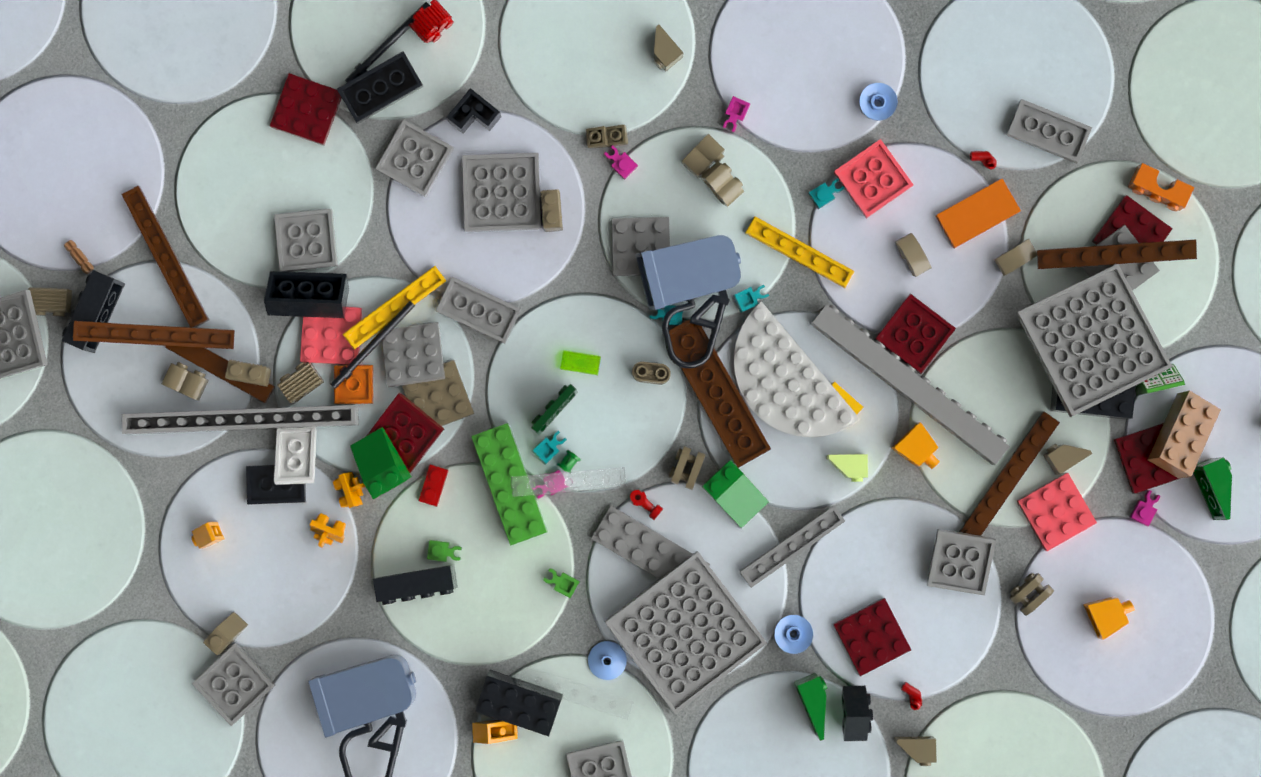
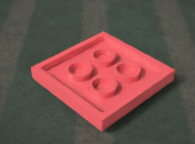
M881 139L833 172L866 219L913 186L911 180Z
M346 307L344 318L303 317L300 362L348 365L359 354L360 346L354 350L343 336V333L361 321L362 308Z
M1069 473L1061 475L1017 500L1045 551L1051 550L1097 523Z

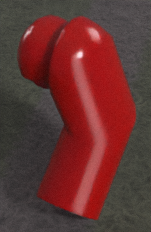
M970 152L971 161H981L990 170L997 166V161L990 152Z
M904 682L901 690L909 695L911 709L919 710L922 706L920 690Z

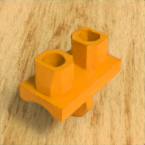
M353 472L338 475L339 478L333 481L334 488L336 490L343 489L345 496L339 498L340 506L352 508L362 505L361 496H363L361 488L365 487L364 483L360 484L358 477L354 478Z
M322 513L317 516L315 521L312 520L310 523V531L315 532L313 538L319 540L318 546L322 548L325 543L332 545L333 540L343 543L346 524L336 520L333 528L326 526L329 517Z

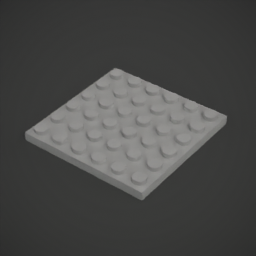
M1118 264L1016 313L1069 417L1173 367Z
M698 551L605 621L606 625L674 714L767 644Z

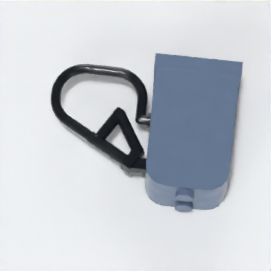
M724 235L635 254L649 310H656L667 305L688 301L686 304L670 309L662 322V333L668 356L674 364L682 368L691 369L705 364L711 357L724 311L730 300L728 299L726 289L735 287L741 278L739 264H741L740 255L738 252L736 253L732 240ZM717 292L718 296L712 295L690 318V323L712 329L705 354L700 359L692 362L680 360L674 353L668 326L670 319L676 313L695 308V298ZM715 303H719L714 322L701 318Z
M390 655L326 675L316 676L309 680V686L325 738L360 725H365V727L349 732L340 743L339 757L345 777H352L346 757V747L349 741L356 736L371 732L373 730L371 724L373 721L390 716L369 739L367 747L390 752L385 777H392L403 730L407 724L404 711L412 705L416 698L414 686L416 677L413 671L410 672L406 659L399 655ZM392 725H395L396 730L393 743L380 742V738Z

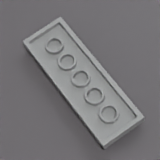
M610 506L591 538L658 579H661L692 555L691 552L613 506Z

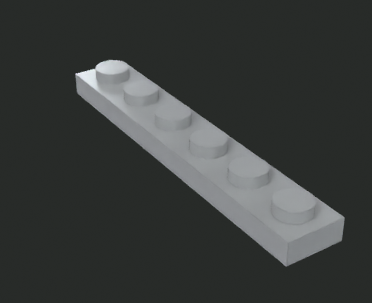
M833 505L741 570V575L752 588L844 523V518L835 505Z

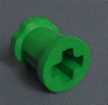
M567 450L563 460L556 465L568 474H571L572 468L581 459L570 450Z

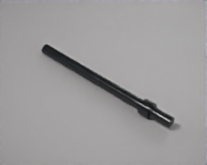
M425 2L419 9H425L430 7V5ZM416 12L362 64L359 63L345 81L348 83L366 73L367 69L410 28V23L415 21L413 15Z
M409 301L347 367L344 366L339 371L340 374L330 385L336 389L345 379H348L353 374L352 371L399 324L415 305Z

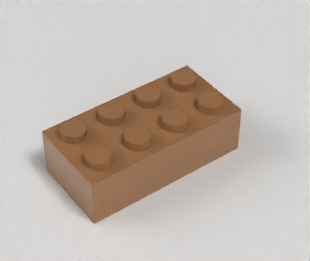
M1190 390L1177 393L1148 460L1179 479L1192 477L1221 409Z

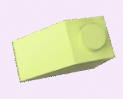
M868 454L827 455V460L846 478H851V482H863V478H868Z

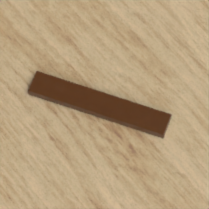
M165 346L166 349L264 403H267L275 388L270 383L266 387L226 379L228 360L207 348Z

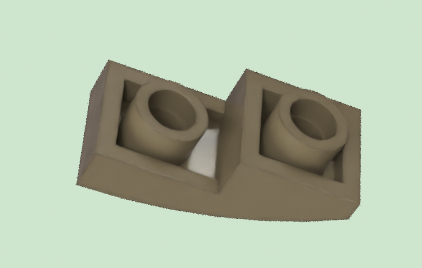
M626 125L586 129L588 148L628 144Z
M909 233L895 241L902 259H906L912 276L917 277L932 268L913 233Z
M1027 239L996 258L995 262L1003 276L1035 258L1037 252L1031 241Z

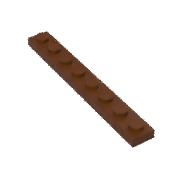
M138 185L121 194L190 328H196L209 321L198 296L141 187Z
M1196 239L1037 250L1038 269L1197 259Z
M74 321L73 341L234 349L235 330Z
M1045 411L1041 413L959 531L960 533L978 536L983 534L1060 423Z

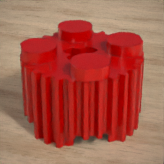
M432 0L430 7L419 9L413 15L414 23L409 25L425 43L430 41L435 43L442 36L440 33L444 28L447 30L454 23L452 16L437 0Z

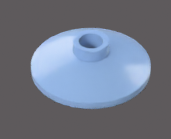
M873 83L863 90L860 95L859 104L865 116L872 120L881 121L893 115L897 108L898 100L895 91L890 86L884 83ZM874 101H880L881 105L876 106Z
M788 615L782 618L776 625L774 632L775 641L787 653H801L812 643V626L802 616ZM795 630L797 635L791 637L790 631Z
M600 642L589 653V668L600 679H615L622 674L626 667V654L623 648L615 642ZM610 658L611 663L606 665L603 660Z

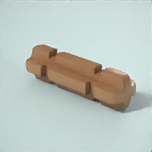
M69 240L64 244L65 249L70 252V255L81 266L84 273L88 274L94 270L93 265L88 262V259L77 248L74 241Z

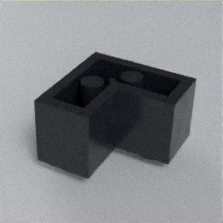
M470 88L446 118L452 126L464 134L474 120L491 131L502 116L500 111Z
M866 685L842 686L844 741H867L868 733L872 731L871 721H873V710L869 709V705H871L870 693H867Z

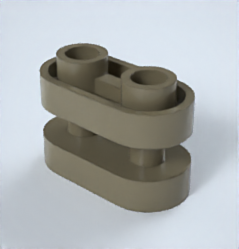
M638 362L632 369V375L638 382L663 385L669 381L671 371L664 364Z
M684 446L683 450L680 448L675 459L679 461L676 467L672 466L669 478H672L671 482L677 485L680 480L686 481L685 488L693 490L706 454L698 451L697 456L690 455L691 448ZM686 462L693 464L690 475L683 472Z
M1030 573L1024 579L1025 583L1023 585H1017L1010 591V600L1014 604L1019 602L1023 604L1020 611L1025 616L1032 613L1054 592L1049 584L1044 587L1040 584L1044 578L1039 573ZM1035 589L1037 593L1028 599L1026 596Z

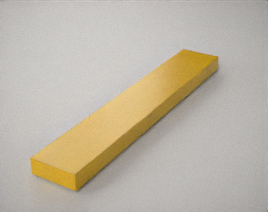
M754 216L745 232L750 237L843 288H846L854 273L852 269Z
M436 266L432 267L343 333V336L355 350L381 331L409 301L416 305L444 284L446 279Z

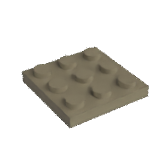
M455 360L444 363L445 379L402 385L406 398L441 426L474 414Z

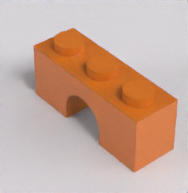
M1144 163L1136 167L1128 184L1132 192L1138 195L1144 194L1155 203L1161 202L1172 211H1180L1186 207L1195 187L1177 179L1171 182L1168 190L1162 189L1157 184L1159 170Z

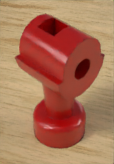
M633 490L630 494L633 505L641 506L649 511V517L653 520L664 509L660 505L654 506L646 498L644 491Z

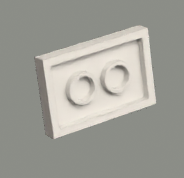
M316 427L277 429L275 485L314 483Z

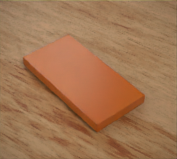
M1002 178L937 214L936 218L955 249L1016 215L1021 210Z

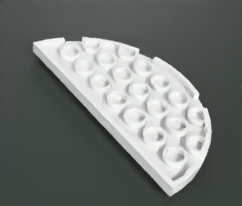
M760 302L742 325L734 352V369L737 384L751 410L773 428L801 437H821L847 429L861 420L763 302Z

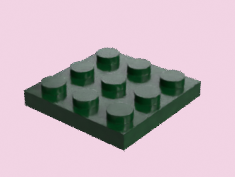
M572 384L568 387L564 385L558 392L559 397L555 401L552 399L545 406L547 411L542 416L538 414L531 422L533 424L531 428L541 435L578 393L577 389Z

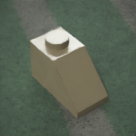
M658 24L656 26L653 61L659 69L663 68L666 72L683 58L684 53Z
M1054 444L1046 449L1047 453L1043 456L1055 475H1059L1093 453L1087 449L1064 444L1057 446V444Z
M233 612L213 630L203 643L216 655H220L242 633L248 624L238 614Z
M933 736L894 737V741L920 766H931V763H937L936 738Z

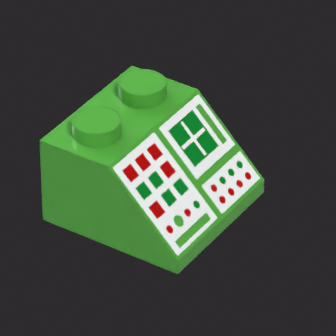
M1172 364L1173 367L1137 384L1135 393L1136 396L1182 386L1185 385V382L1175 365Z

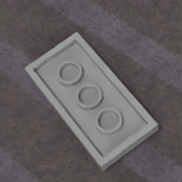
M1021 99L1006 135L1077 164L1092 127Z
M452 277L436 312L506 344L521 309Z

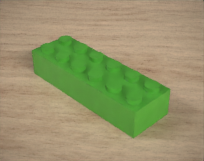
M506 423L471 436L510 546L547 533V527L510 424Z

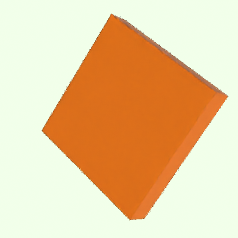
M347 365L334 366V379L340 374L339 371L344 366L347 367ZM358 365L348 379H345L336 389L334 388V404H373V365Z

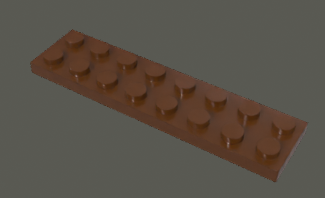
M689 319L669 330L674 353L680 360L692 362L700 359L705 354L709 338L702 326L690 323ZM713 349L711 357L705 364L691 369L680 367L738 468L771 450L715 349Z

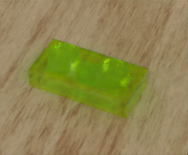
M563 350L560 370L598 376L601 356Z

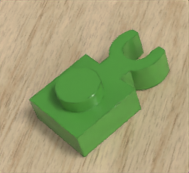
M430 540L427 559L447 562V557L449 556L452 560L459 561L461 557H456L454 551L462 550V547L454 546L449 548L450 542Z
M549 569L548 571L553 574V579L549 580L544 577L543 580L548 584L555 583L554 590L571 598L580 581L564 572L561 576H558L554 569Z

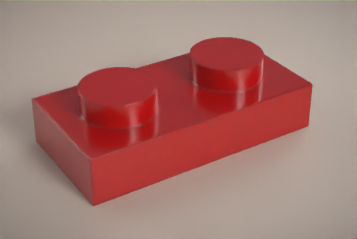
M430 464L420 494V502L438 507L449 470Z

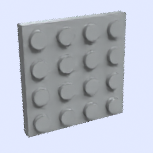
M539 153L462 155L465 232L541 229Z
M30 290L1 297L0 379L48 365Z

